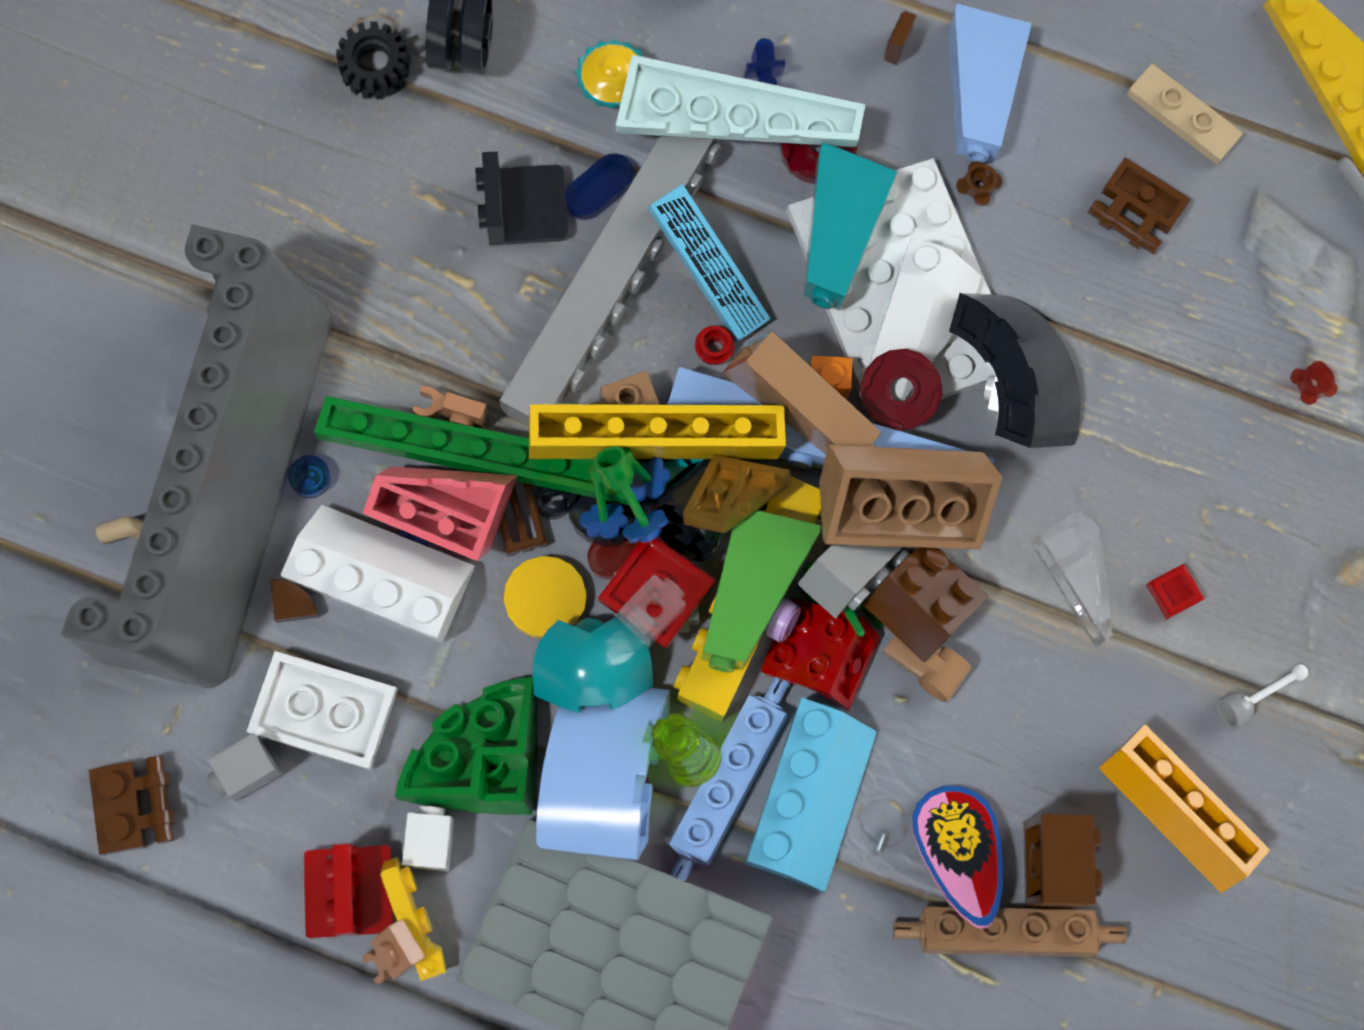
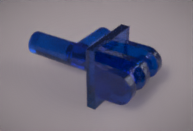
M762 38L756 42L751 56L752 62L746 63L743 78H757L758 82L777 85V80L773 76H782L786 67V61H776L775 48L771 40Z

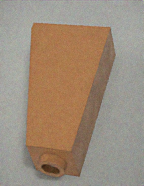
M773 331L748 342L722 372L729 380L761 405H784L785 423L824 454L827 453L828 445L876 447L873 442L882 432Z

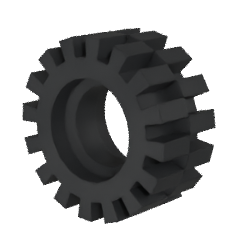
M370 21V29H365L364 23L357 24L359 31L357 33L352 28L346 31L347 40L341 37L338 42L340 49H336L337 64L346 87L350 86L351 92L355 95L361 91L362 97L365 99H370V93H375L376 100L383 99V91H387L389 96L394 95V86L396 85L401 89L405 85L403 77L408 78L410 73L405 41L401 40L400 33L397 30L392 33L390 25L385 23L380 30L376 21ZM369 51H382L388 56L386 66L377 71L363 70L358 64L359 58Z

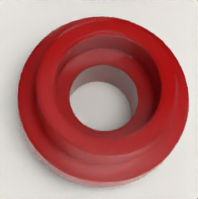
M708 326L702 329L696 337V354L706 364H724L734 353V338L724 327ZM710 342H718L722 349L718 352H712L708 349L707 345Z

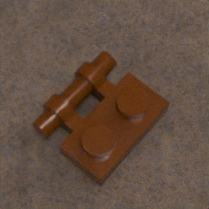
M1124 157L1101 191L1102 194L1112 199L1113 203L1108 207L1096 199L1087 213L1100 220L1098 224L1106 230H1109L1111 227L1130 240L1128 244L1134 248L1139 249V247H1142L1154 255L1162 241L1151 235L1150 231L1155 227L1167 235L1191 199ZM1126 208L1143 219L1141 225L1137 226L1120 215L1122 209Z
M163 756L146 758L147 775L137 777L136 764L132 761L88 769L99 855L106 856L147 848L144 831L155 829L157 844L174 841L172 825L176 824L175 812L169 808L167 787L171 786L169 772L164 771ZM150 791L152 813L148 815H142L140 792Z

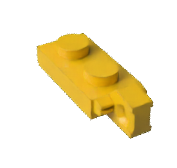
M399 856L385 861L380 875L397 922L403 919L425 956L423 960L415 965L420 981L445 973L446 965L443 949L441 946L432 943L430 938L427 937V933L432 932L428 914L424 907L417 909L412 895L413 892L418 890L410 866L402 868Z

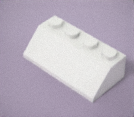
M321 505L297 536L280 576L294 584L443 643L475 566Z

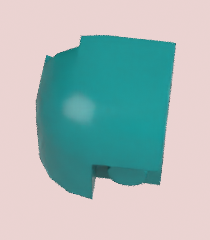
M619 615L605 624L589 617L579 621L574 626L558 620L545 632L533 658L534 696L576 713H580L582 706L608 704L611 710H615L653 687V670L649 649L637 629Z

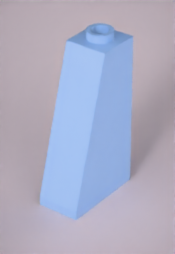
M956 4L949 25L956 153L966 156L967 159L973 162L994 163L1002 145L1032 23Z

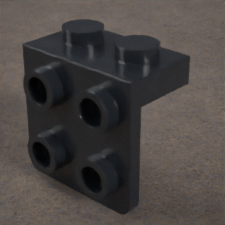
M498 151L482 152L483 167H475L477 192L484 191L485 204H478L479 229L487 228L489 245L565 240L568 236L563 168L557 164L500 168Z

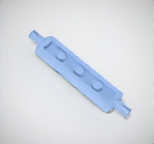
M774 677L764 698L749 695L669 843L679 855L670 873L671 876L686 881L694 864L700 866L710 865L787 719V714L779 706L786 690L790 686L785 680L781 682L780 678Z

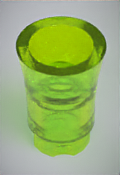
M671 713L668 717L656 721L651 733L653 746L657 754L662 758L671 779L687 787L699 786L712 779L720 767L722 758L717 740L711 734L699 729L692 720L681 714Z

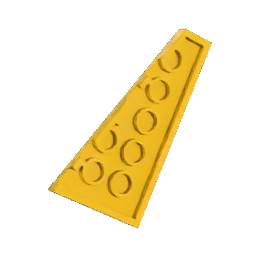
M1266 0L1263 5L1265 11L1355 165L1364 177V42L1318 0Z

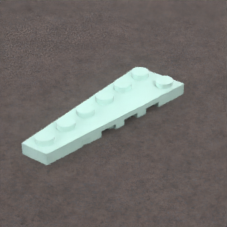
M632 55L615 125V132L622 134L822 145L825 142L832 146L856 147L866 104Z

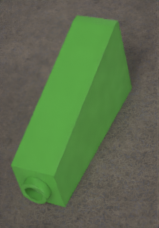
M756 510L733 527L701 660L709 661L708 667L726 673H733L734 668L743 669L814 546L821 525Z

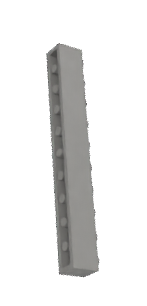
M659 137L502 395L500 406L503 414L528 427L530 404H563L570 391L576 393L586 377V372L583 371L590 358L594 360L598 358L606 343V338L603 337L610 325L616 327L625 312L626 305L623 304L629 292L635 294L639 290L646 275L642 270L649 259L655 261L664 247L665 240L662 239L664 233L647 207L681 184L684 185L689 195L694 197L703 181V176L700 174L705 165L709 164L712 166L722 149V144L719 143L721 139Z

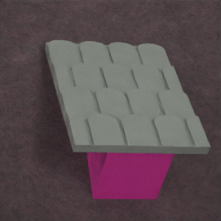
M528 819L456 981L565 1030H728L773 917L630 859L539 848L536 844L537 822Z

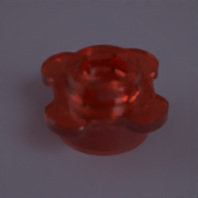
M1314 361L1303 370L1296 368L1290 375L1291 382L1296 384L1301 392L1300 400L1306 405H1313L1318 398L1323 396L1332 397L1337 392L1334 374L1322 361ZM1311 380H1315L1317 386H1313Z

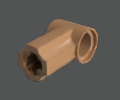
M896 636L893 637L883 651L884 655L918 678V684L926 692L945 703L949 702L972 670L971 665L962 656L946 647L939 648L924 663Z

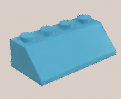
M805 698L800 699L796 706L744 865L825 893L877 731L840 710Z

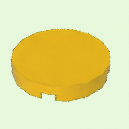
M539 556L526 560L513 570L505 584L503 601L507 615L518 631L531 638L542 639L547 629L558 620L572 626L580 621L585 612L587 593L582 577L571 564L557 557Z

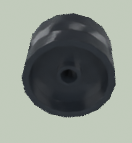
M429 0L425 42L427 68L449 71L455 63L458 52L459 65L464 73L484 75L493 36V0H463L462 7L461 0Z

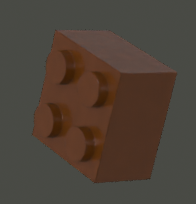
M918 547L886 577L863 605L925 663L989 596L972 578L959 569L939 548Z
M1041 813L1024 821L1025 907L1077 909L1095 905L1096 897H1100L1102 893V875L1100 870H1095V852L1100 851L1101 832L1099 826H1094V815Z

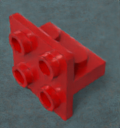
M335 844L333 849L307 850L304 852L305 936L307 938L381 934L386 928L394 924L393 908L380 875L384 862L392 859L391 847L388 845L355 847L352 844Z

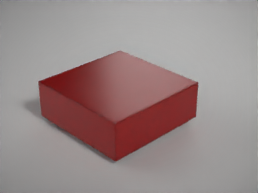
M1184 563L1146 584L1166 620L1205 599Z

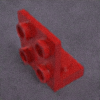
M793 598L791 601L800 605L801 608L798 621L784 642L780 643L773 640L761 667V672L766 676L777 677L788 683L817 691L835 707L849 711L881 636L860 616H857L865 631L862 637L856 634L844 612H841L834 618L821 605Z

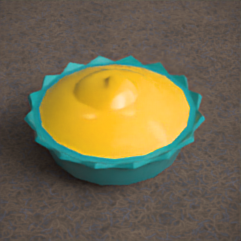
M615 38L609 42L599 40L594 47H587L584 56L578 58V68L575 70L578 78L577 86L583 91L584 97L592 100L597 106L609 107L611 109L620 107L632 55L643 57L642 51L633 48L630 42L620 43Z

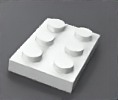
M275 651L246 732L249 734L255 733L258 737L371 771L397 688Z

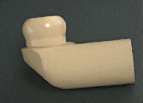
M124 516L98 524L96 526L97 538L102 544L127 537L135 538L138 541L144 520L132 516Z

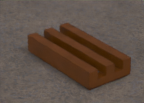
M523 483L536 538H528L514 485L510 495V502L521 541L512 542L504 512L500 529L508 557L516 555L515 553L523 551L525 553L532 551L531 549L548 547L532 484Z

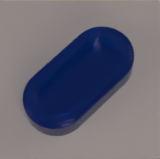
M607 154L601 157L567 187L565 197L568 212L581 220H590L597 217L630 187L633 182V166L631 162L620 154Z

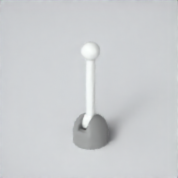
M1302 664L1295 665L1290 674L1250 697L1243 693L1235 692L1221 698L1216 704L1220 717L1231 729L1236 730L1253 718L1255 703L1294 680L1302 681L1308 676L1307 667Z

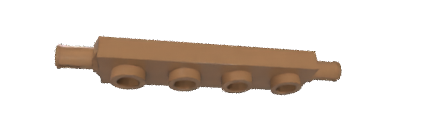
M924 907L918 922L893 921V939H919L923 953L1095 957L1099 953L1101 943L1125 944L1127 934H1124L1126 932L1124 925L1100 926L1095 910L999 908L993 923L985 929H979L971 925L953 907Z

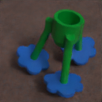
M611 446L600 451L593 460V466L588 469L594 483L597 504L591 507V511L585 512L580 516V525L586 528L588 536H602L606 539L616 537L620 532V528L627 525L628 520L623 515V508L620 504L611 503L606 505L605 486L612 491H622L636 517L634 523L628 525L622 531L624 537L628 538L631 543L637 541L645 543L654 540L661 534V528L668 523V519L663 510H656L648 515L644 514L638 501H643L646 497L655 499L663 493L664 483L670 478V472L665 469L664 461L660 458H653L647 464L638 463L630 448L622 449L618 446Z

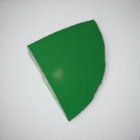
M533 677L517 678L487 686L482 689L483 694L481 697L472 700L464 706L454 704L443 712L432 723L433 732L425 740L419 750L414 748L411 750L397 783L396 799L424 806L473 813L533 815L537 766L536 696H534Z

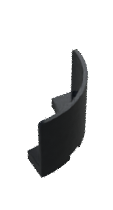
M959 293L949 332L959 336L974 347L983 360L991 364L998 381L994 383L998 397V422L995 435L1028 448L1074 445L1077 440L1081 415L1079 383L1070 354L1054 328L1034 309L1012 297Z

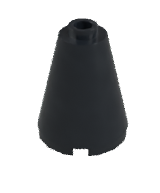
M703 459L667 487L658 498L652 499L643 511L647 515L656 510H663L668 523L661 528L662 532L657 538L680 555L685 550L695 553L696 556L693 560L698 562L708 561L717 551L724 534L684 524L683 511L711 459Z

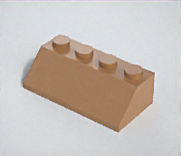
M828 445L819 481L823 541L825 544L981 549L1002 476L984 452Z

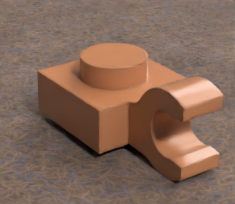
M421 386V396L431 399L433 403L426 409L414 406L413 413L415 415L429 418L444 415L445 419L449 420V422L481 429L485 428L488 419V410L485 403L449 392L444 395L432 387Z

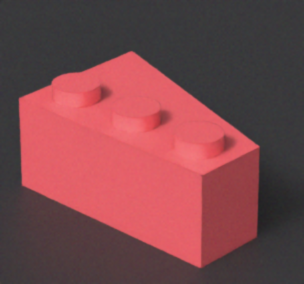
M390 466L375 475L362 514L479 561L491 550L518 475Z

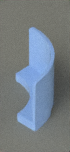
M650 688L615 710H611L608 704L582 706L580 713L561 707L558 708L547 745L540 784L536 827V844L539 848L638 860L648 843L649 815L653 785L647 784L645 781L649 764H658L664 740L670 730V690Z

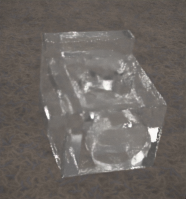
M654 574L619 610L618 619L650 647L664 630L685 610L686 603L682 600L685 594L669 578L661 581ZM653 603L660 605L663 610L662 614L658 617H651L646 611L648 605Z

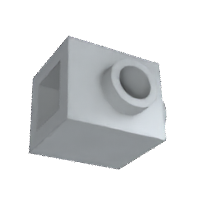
M255 733L250 734L208 759L213 769V772L208 774V777L220 797L227 794L229 798L236 802L282 775L263 741Z

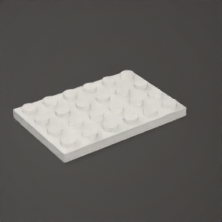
M934 158L895 170L897 174L892 189L841 310L835 308L826 309L845 358H852V376L859 394L861 391L860 384L865 369L869 366L911 236L953 250L981 275L976 294H991ZM813 197L790 204L787 207V214L806 261ZM955 334L952 335L946 346L932 362L941 378V399L985 385L989 375L996 376L991 364L986 363L974 347ZM913 390L910 392V394L907 396L905 400L911 397ZM869 416L871 423L876 422L871 416Z

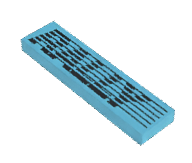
M683 184L647 207L726 329L732 334L735 342L770 320L769 315Z

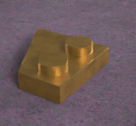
M713 455L683 511L684 524L721 533L727 532L789 487L791 483L790 470Z

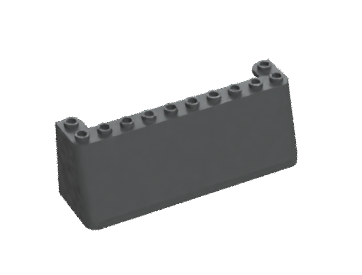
M192 224L185 244V255L195 269L211 273L216 283L207 308L208 317L121 596L119 602L98 597H85L78 600L68 612L61 636L102 664L203 688H214L222 684L230 673L333 320L328 305L261 241Z

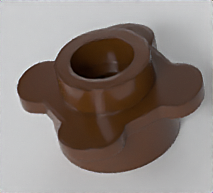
M975 161L969 164L965 177L958 179L956 189L960 194H967L972 197L977 205L986 206L991 200L990 195L994 190L1002 186L1003 181L1002 177L992 167ZM981 181L983 185L977 186L976 182Z

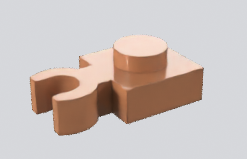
M403 919L386 928L371 941L374 949L364 954L362 961L364 964L370 961L375 963L378 968V976L374 978L376 984H380L389 978L394 980L405 974L423 960L425 956Z

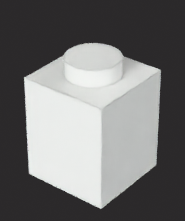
M419 806L418 813H407L402 866H410L411 869L449 872L454 819L451 816L444 815L445 808Z

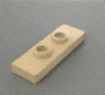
M1153 63L1126 94L1127 97L1215 165L1219 164L1244 134Z

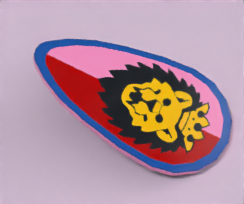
M942 786L929 791L917 802L912 815V832L920 855L947 902L971 925L979 929H985L994 921L1003 890L1002 847L996 815L988 801L973 790L961 786Z

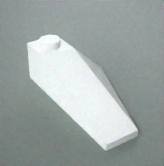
M911 236L870 363L877 356L896 349H910L922 353L933 362L953 335L949 332L959 293L976 294L981 275L950 248ZM903 377L894 379L889 387L891 397L899 402L904 401L913 390L911 382Z

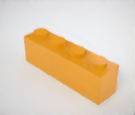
M1146 724L1123 742L1098 768L1220 893L1248 877L1270 851Z

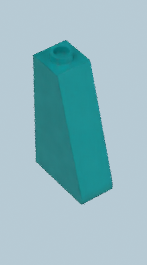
M825 142L822 143L816 163L803 296L810 298V301L820 308L841 310L892 189L897 171Z

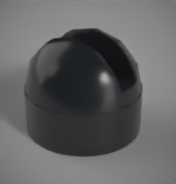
M544 487L538 493L536 499L539 513L549 520L562 518L568 511L567 492ZM561 495L563 498L544 505L542 502L543 499Z

